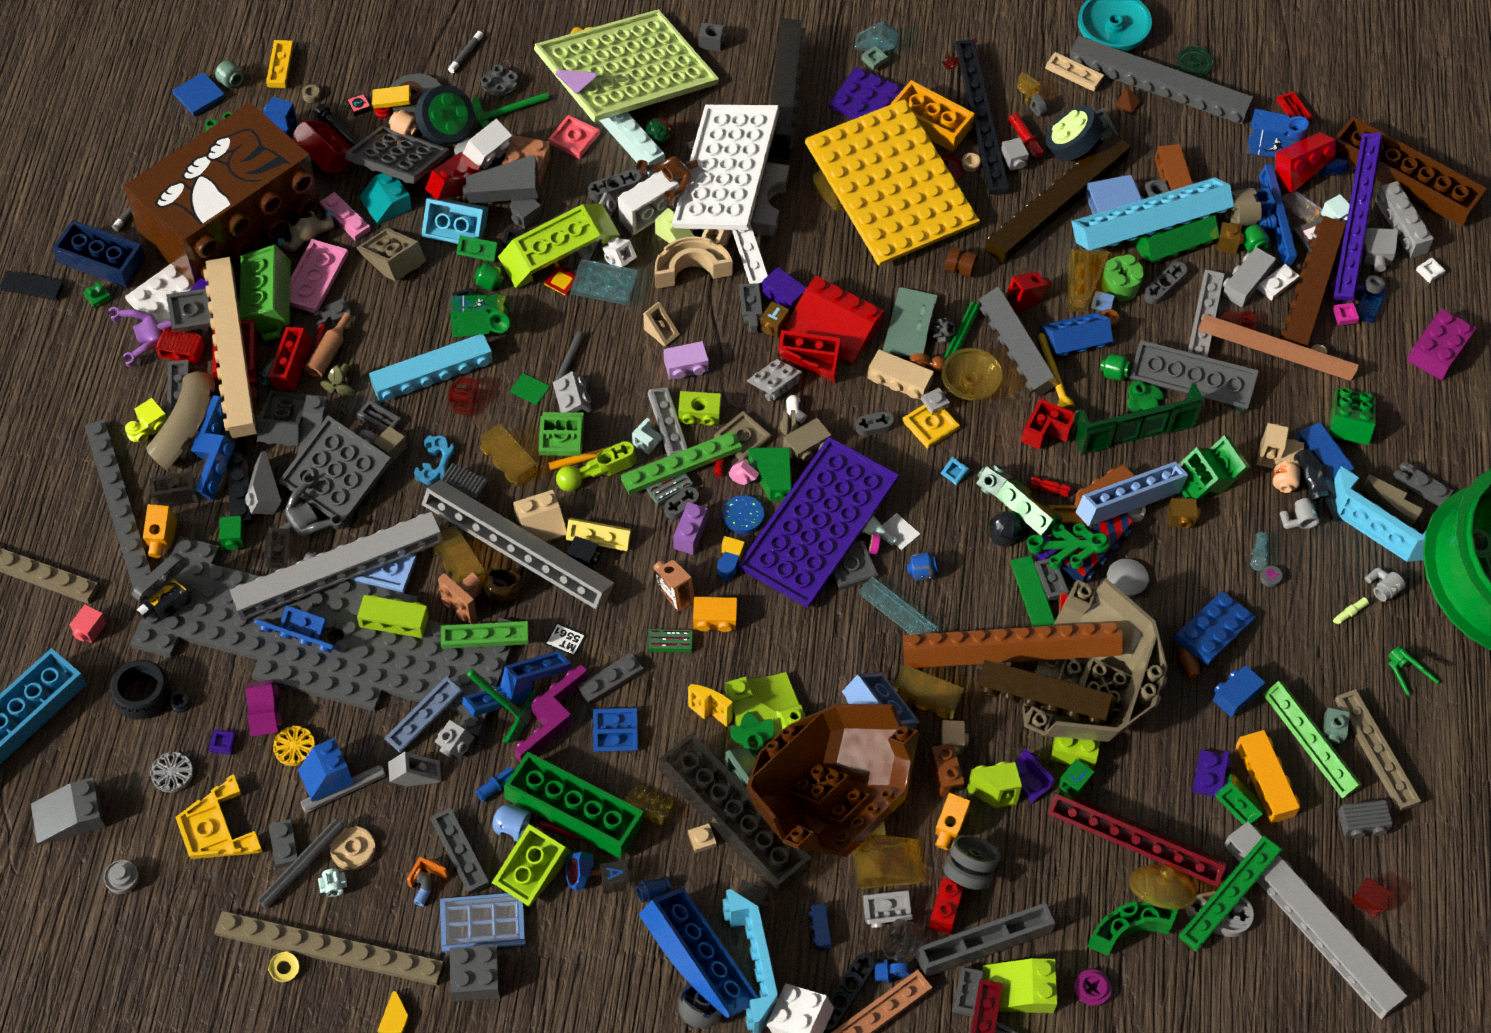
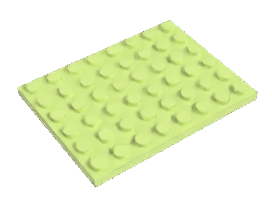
M659 9L536 43L534 47L536 53L554 74H556V70L596 73V77L577 94L558 78L593 122L717 85L719 81L715 73Z

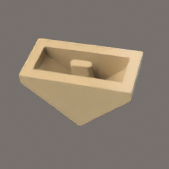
M657 302L643 313L644 330L663 346L668 345L680 335L660 302Z

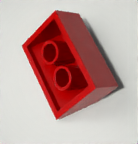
M305 119L300 121L291 138L310 154V159L319 166L318 168L322 172L339 173L353 164L351 161L345 160V152L352 147L328 123Z

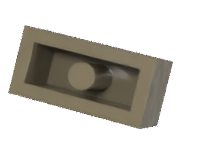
M816 418L784 436L783 448H789L790 457L798 465L809 461L817 454L827 438H831V434L820 420Z

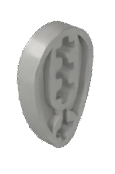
M1216 891L1191 897L1185 908L1187 915L1193 919L1198 913L1193 907L1194 904H1199L1201 910ZM1245 897L1232 910L1234 918L1230 919L1228 915L1214 933L1226 937H1238L1249 929L1254 913L1251 904ZM1240 913H1244L1245 921L1240 920Z

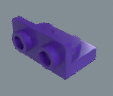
M1024 749L1021 756L1013 762L1016 763L1021 781V792L1033 804L1053 789L1055 780L1051 771L1045 769L1039 763L1038 757Z
M1200 750L1192 792L1216 798L1215 793L1228 783L1225 773L1229 772L1232 759L1228 758V750H1225L1223 755Z

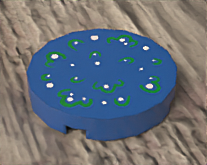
M739 495L731 498L723 508V521L729 530L731 529L737 534H750L755 532L763 523L764 509L755 498L748 495Z

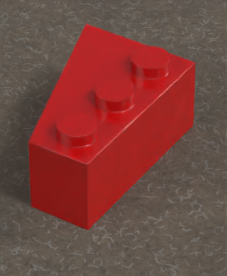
M1319 132L1275 152L1278 186L1292 194L1336 156L1335 139Z
M460 152L432 170L425 190L437 200L463 196V184H466V176L481 172L482 170Z
M781 330L778 352L781 358L833 383L836 382L842 348L841 338Z

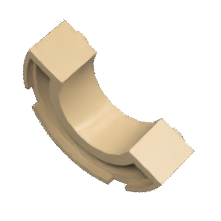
M696 236L677 239L665 246L664 251L657 256L655 262V287L658 289L675 286L677 274L688 267L704 268L712 275L713 279L732 276V258L722 245L712 243L711 239Z

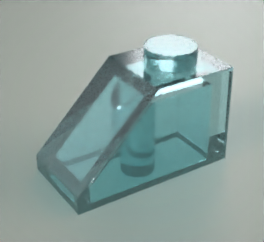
M883 20L858 33L854 48L856 50L868 51L876 46L884 53L896 47L898 32Z

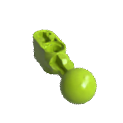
M624 441L600 451L595 459L588 461L583 467L564 466L556 475L557 485L563 491L572 492L577 490L581 486L582 480L587 477H597L601 474L611 476L626 470L637 462L634 447L630 442Z

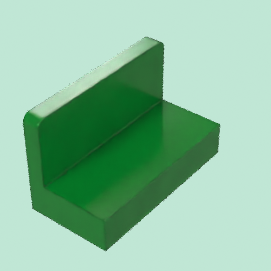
M1233 773L1229 775V782L1215 793V797L1243 825L1246 822L1251 824L1263 815V804Z

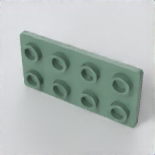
M899 288L883 348L884 352L908 358L916 353H924L937 295Z

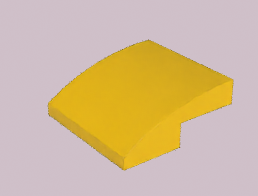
M691 684L688 687V706L703 719H706L711 714L726 727L732 722L733 702L730 699L704 686Z

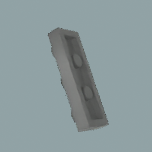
M629 653L578 684L577 689L586 702L591 705L643 673V667L634 655Z

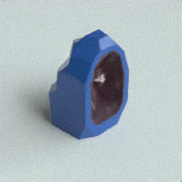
M578 852L568 855L565 863L566 879L568 885L573 890L579 891L587 886V881L592 875L591 869L594 868L593 853Z

